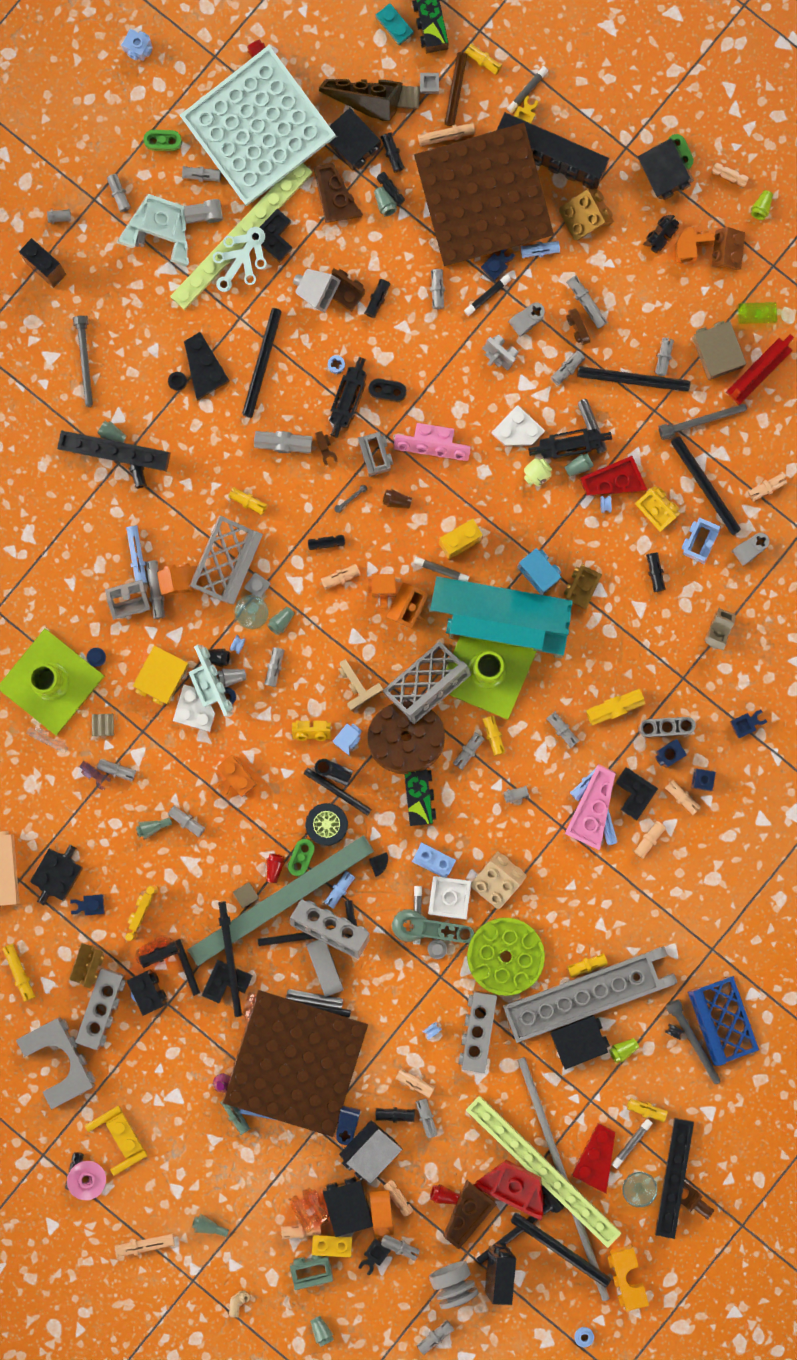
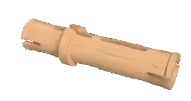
M473 122L461 126L452 125V128L421 135L418 134L420 147L451 139L459 140L460 137L475 135V128Z
M172 1233L140 1241L135 1239L130 1243L115 1245L116 1257L130 1254L135 1256L139 1255L140 1252L175 1246L174 1236Z

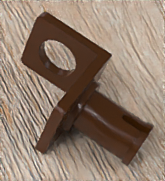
M684 1181L683 1187L689 1190V1195L687 1198L681 1199V1204L690 1212L694 1209L704 1216L705 1219H709L714 1209L701 1200L702 1195Z

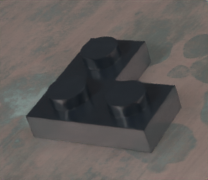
M277 208L259 228L265 233V240L261 246L280 263L293 248L280 236L291 224V220ZM254 233L252 238L258 240L259 234Z
M625 767L615 784L630 793V796L620 810L637 821L658 788L627 767Z
M217 960L201 996L220 1003L227 986L230 987L227 963ZM236 968L238 989L245 994L253 975Z

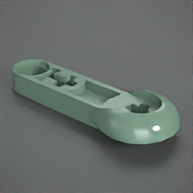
M411 909L398 912L392 922V930L395 936L404 942H412L428 937L469 943L474 935L473 929L469 926L428 920L417 911ZM406 920H410V924H413V928H409L410 931H406V927H403L404 922L407 923ZM448 926V930L455 931V927H458L456 930V939H453V934H447V936L444 937V933H441V929H445V927ZM462 929H468L470 932V937L467 940L460 938V931Z

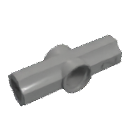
M255 431L254 448L269 449L279 453H311L313 437L293 435V433L276 431V433Z

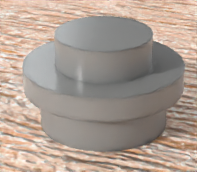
M433 940L430 942L428 953L432 958L441 959L446 955L447 946L443 941Z

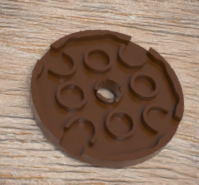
M403 701V706L406 709L413 704L410 701ZM393 703L376 714L368 729V745L371 755L380 766L394 773L408 774V772L423 771L436 762L444 748V727L440 718L432 709L413 724ZM410 734L411 739L403 741L401 735Z

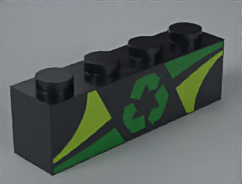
M412 0L413 10L418 12L419 17L416 18L417 29L422 31V36H420L421 47H425L426 54L447 50L449 42L440 0Z
M418 770L404 774L410 826L433 824V820H436L435 808H431V801L434 800L433 789H429V781H432L431 770Z

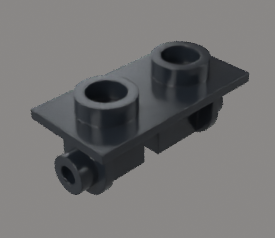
M663 216L658 221L656 229L647 235V240L643 245L652 246L651 250L654 253L660 252L668 242L664 235L671 238L679 228V222L674 219L675 216Z

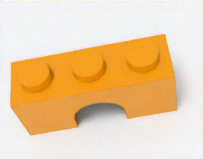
M628 1245L610 1250L611 1256L607 1258L610 1269L614 1268L616 1275L613 1276L615 1287H619L621 1295H618L620 1306H624L626 1312L649 1306L644 1285L642 1283L633 1285L626 1281L627 1273L631 1269L639 1267L634 1247Z

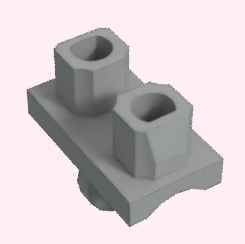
M496 335L493 338L489 337L482 348L486 352L485 356L490 359L487 365L492 366L495 363L498 367L503 366L508 371L515 362L518 351L514 347L505 350L502 347L505 341L500 335Z

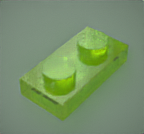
M776 302L739 303L737 305L738 324L777 322Z

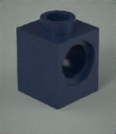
M675 739L657 750L655 758L660 766L664 765L667 768L687 756L679 741ZM667 749H671L674 752L672 760H668L665 757Z
M694 769L691 788L709 792L713 791L716 772Z

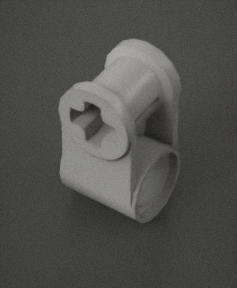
M533 303L513 316L508 322L519 337H521L543 319L545 309L542 304ZM533 309L535 311L540 310L539 316L532 315Z
M758 533L738 545L732 552L742 566H744L768 547L769 538L764 533ZM757 538L764 540L762 545H756Z

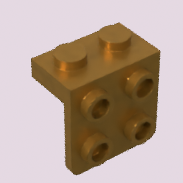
M587 189L559 208V212L574 240L582 239L600 226H609L614 223L612 219L613 214L606 207L603 201L604 197L597 189Z

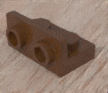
M333 268L331 275L341 280L333 299L352 312L365 294L364 285L357 280L352 281L349 279L348 274L343 270Z

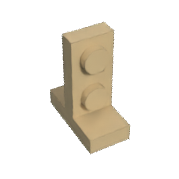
M346 659L339 662L341 666L338 669L343 678L348 677L351 684L348 686L354 695L356 693L359 694L358 697L347 703L351 711L382 692L383 688L380 683L366 691Z

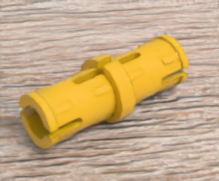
M472 43L469 45L470 48L466 49L465 53L477 61L479 66L483 65L494 75L498 73V70L500 71L502 64L492 59L489 53L482 52Z
M235 487L232 488L233 492L230 491L228 498L242 504L246 509L250 508L260 515L264 514L263 510H266L267 504L253 498L252 494H246Z
M495 717L484 718L483 722L488 735L486 737L490 741L493 755L506 753L500 737L502 734L497 728Z
M603 953L593 958H584L583 961L567 966L571 978L586 972L591 973L592 970L607 966L608 963Z
M630 1098L627 1104V1110L642 1114L644 1118L650 1117L664 1123L667 1117V1110L654 1107L649 1102L643 1103Z

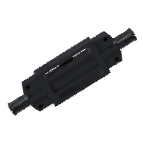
M358 357L356 366L348 367L346 376L343 375L330 410L332 414L329 421L334 424L330 435L338 438L341 427L348 428L351 419H354L366 385L367 374L362 370L366 361L364 358ZM345 382H347L346 385H345L343 394H342V396H341L339 405H338V407L336 408L337 403H338V400H339V397H340L341 392H342V389H343V386H344Z
M585 428L550 435V438L541 439L539 446L528 449L530 456L541 453L544 459L563 458L598 449L601 447V441L612 440L611 432L600 434L597 428L591 430ZM582 432L584 433L583 435L555 440V438ZM584 447H586L585 450H581V451H576V452H571V453H566V454L557 455V453H559V452H564V451L569 452V451L577 450V449H579V448H584Z

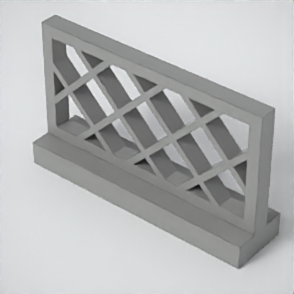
M219 515L190 587L227 604L234 605L263 534ZM222 521L227 523L230 528V532L223 535L220 531ZM240 530L247 532L245 540L238 542L235 532ZM232 534L235 544L226 547L223 537ZM220 539L223 549L214 552L212 545L214 541ZM237 547L238 557L231 560L228 550ZM225 552L228 562L219 565L216 555ZM213 557L216 567L207 570L205 566L206 559ZM229 565L231 573L229 576L224 577L221 567ZM217 570L220 580L212 583L208 573ZM205 575L208 585L203 587L196 585L199 577ZM222 582L224 587L222 595L216 594L213 585Z
M439 641L382 691L415 724L471 676L468 666L463 661L461 662ZM441 649L444 652V658H434V654ZM447 662H455L457 664L453 670H446ZM423 663H430L429 670H420V666ZM433 663H443V670H433ZM442 674V679L439 682H432V675ZM409 675H416L415 683H405V680ZM419 675H429L428 682L418 683ZM405 687H415L414 695H404ZM418 687H428V691L424 695H417ZM394 688H401V695H392L390 691ZM404 699H413V704L406 709L403 706Z

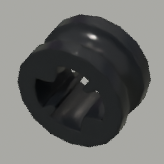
M668 1024L669 1029L665 1030V1033L680 1040V1035L684 1031Z

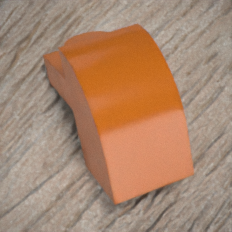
M694 227L685 230L676 243V263L695 262L698 257L696 246L713 245L715 241L714 233L700 231L695 234Z
M389 1190L370 1192L374 1236L394 1235Z

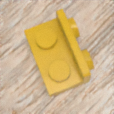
M654 486L635 505L661 532L680 515V512L678 511V506L665 497L666 493L660 487Z

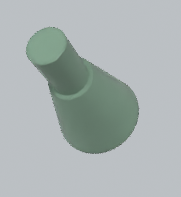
M170 817L160 821L138 822L139 826L136 827L139 838L143 837L145 840L159 831L160 828L172 825Z
M202 1214L199 1217L196 1216L192 1224V1228H195L194 1233H216L227 1237L229 1229L217 1226L216 1223Z

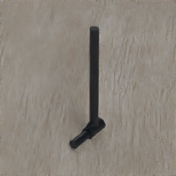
M345 901L347 919L351 924L357 926L353 901ZM303 932L258 939L259 946L316 938ZM345 934V937L351 938L352 935H351V934Z
M542 1185V1193L545 1195L544 1215L549 1211L558 1213L565 1206ZM532 1216L527 1218L532 1224L538 1220ZM515 1227L495 1244L507 1245L521 1234L523 1230ZM489 1248L477 1257L480 1264L488 1259Z

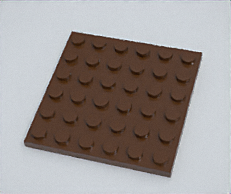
M525 123L414 154L444 266L554 236Z
M258 990L222 1103L334 1137L340 1111L343 1108L368 1024Z

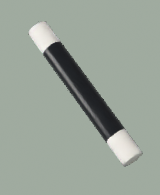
M506 274L464 310L467 316L471 315L510 282V276Z

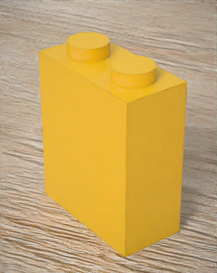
M471 519L440 537L439 545L448 560L481 542L483 534L474 519Z
M153 646L133 684V687L137 688L135 692L144 697L147 694L154 697L152 701L161 706L164 703L169 705L190 664Z

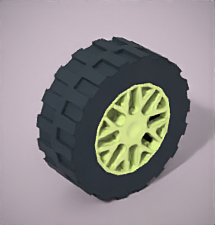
M323 803L315 806L307 815L305 822L306 831L309 837L317 844L324 846L334 845L340 842L346 835L348 819L340 807L330 803Z

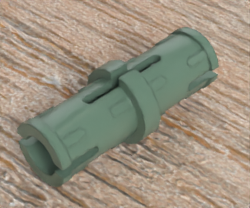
M222 1101L220 1102L229 1116V1121L232 1120L240 1135L251 1129L238 1108L223 1104Z

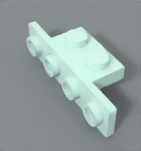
M203 645L194 646L202 666L188 673L203 707L218 702L225 717L232 716L233 706L225 697V688L218 681L216 667L213 664L211 665L208 649Z

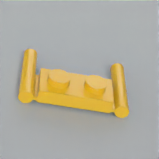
M149 886L146 889L147 893L139 896L136 902L138 909L136 913L132 912L128 920L130 924L129 929L133 931L126 934V940L131 941L137 938L136 931H138L152 901L153 894L158 892L157 886Z
M119 1105L85 1125L86 1130L90 1132L106 1122L110 1133L124 1157L127 1158V1160L110 1169L113 1176L148 1156Z

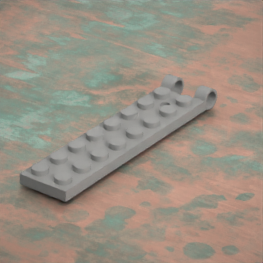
M665 947L656 948L647 953L504 1005L503 1008L516 1043L677 984L675 974L658 979L652 961L667 956ZM636 973L640 975L638 981L633 979V975Z

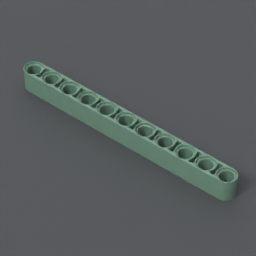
M363 835L232 920L229 925L232 944L374 852L366 837ZM222 927L187 950L197 966L225 949Z

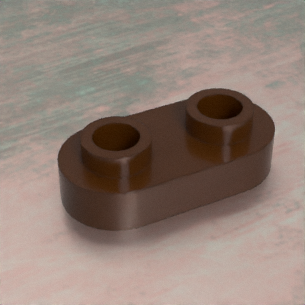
M576 308L569 310L566 319L570 326L573 325L576 331L574 337L577 343L581 342L582 345L590 343L588 332Z

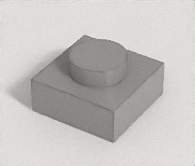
M420 73V94H439V73Z
M255 572L244 588L261 599L271 583Z

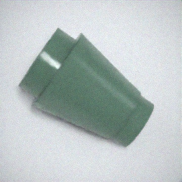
M384 187L377 188L374 194L380 213L385 217L394 214L397 211L396 202Z
M105 420L98 431L101 438L123 443L127 437L111 421L107 422Z
M585 453L584 455L580 454L565 466L569 477L591 470L590 468L594 465L588 453Z
M286 607L269 620L268 628L276 635L283 633L295 613L289 607Z
M321 1316L310 1321L315 1341L320 1347L334 1340L332 1337L334 1334Z

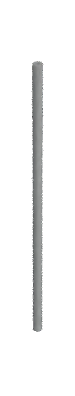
M525 1057L520 1058L518 1062L556 1170L568 1180ZM572 1214L588 1261L599 1269L584 1224ZM596 1282L602 1301L609 1300L606 1287Z

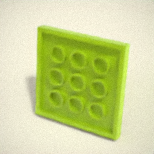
M44 628L1 681L0 691L57 736L105 676Z
M460 636L453 654L468 666L471 676L449 695L508 720L537 651L528 647ZM449 662L446 670H453L457 664Z

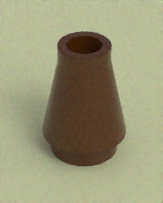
M386 489L383 497V504L387 505V507L409 509L412 501L411 497L405 496L393 489Z

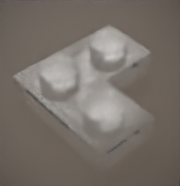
M29 727L26 732L29 736L64 754L69 748L65 745V740L57 736L53 739L48 736L49 732L41 727Z

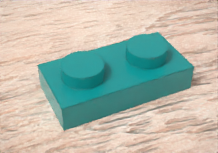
M388 4L376 14L377 20L398 45H401L414 34V31L391 4Z

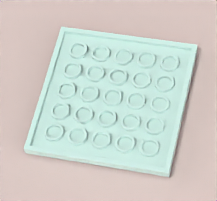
M269 45L179 115L246 206L337 137Z

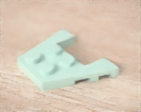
M148 194L118 238L117 243L134 248L138 231L174 242L170 261L186 267L189 259L187 258L188 247L185 237L184 206Z

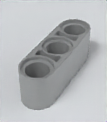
M690 717L648 719L639 724L638 731L641 736L646 738L688 735L695 730L696 724ZM683 721L690 723L691 728L689 731H684L681 728ZM664 722L671 724L672 728L669 733L662 730ZM645 723L650 724L653 728L650 734H646L643 731Z
M316 940L306 944L325 997L343 991V986L327 943Z

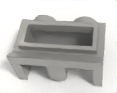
M380 432L358 437V443L362 450L369 477L390 471V465L393 464L390 453L386 454L385 447L388 445L385 435L381 436ZM376 439L384 460V465L377 467L368 444L369 441Z
M142 580L105 589L113 620L150 610ZM141 591L142 597L128 600L130 599V594ZM123 597L127 601L115 604L113 599Z

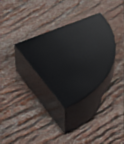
M387 852L369 859L375 877L382 874L387 867Z

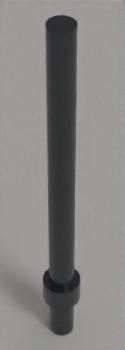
M226 901L218 902L220 912L218 919L219 926H222L234 1016L241 1017L242 1010L229 927L231 920L227 913Z

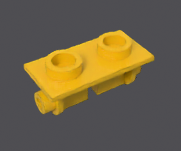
M310 721L292 722V739L299 741L307 739L324 741L331 739V723H327V721H313V727H310Z
M313 1235L312 1255L351 1257L352 1237Z

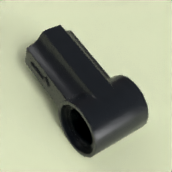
M319 759L314 766L318 775L347 786L353 770L327 759ZM320 762L328 764L327 772L321 773L318 770Z

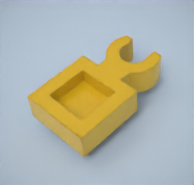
M526 96L523 103L524 108L518 106L514 116L532 124L536 114L531 111L537 108L538 100L533 105H529L527 103L529 96Z

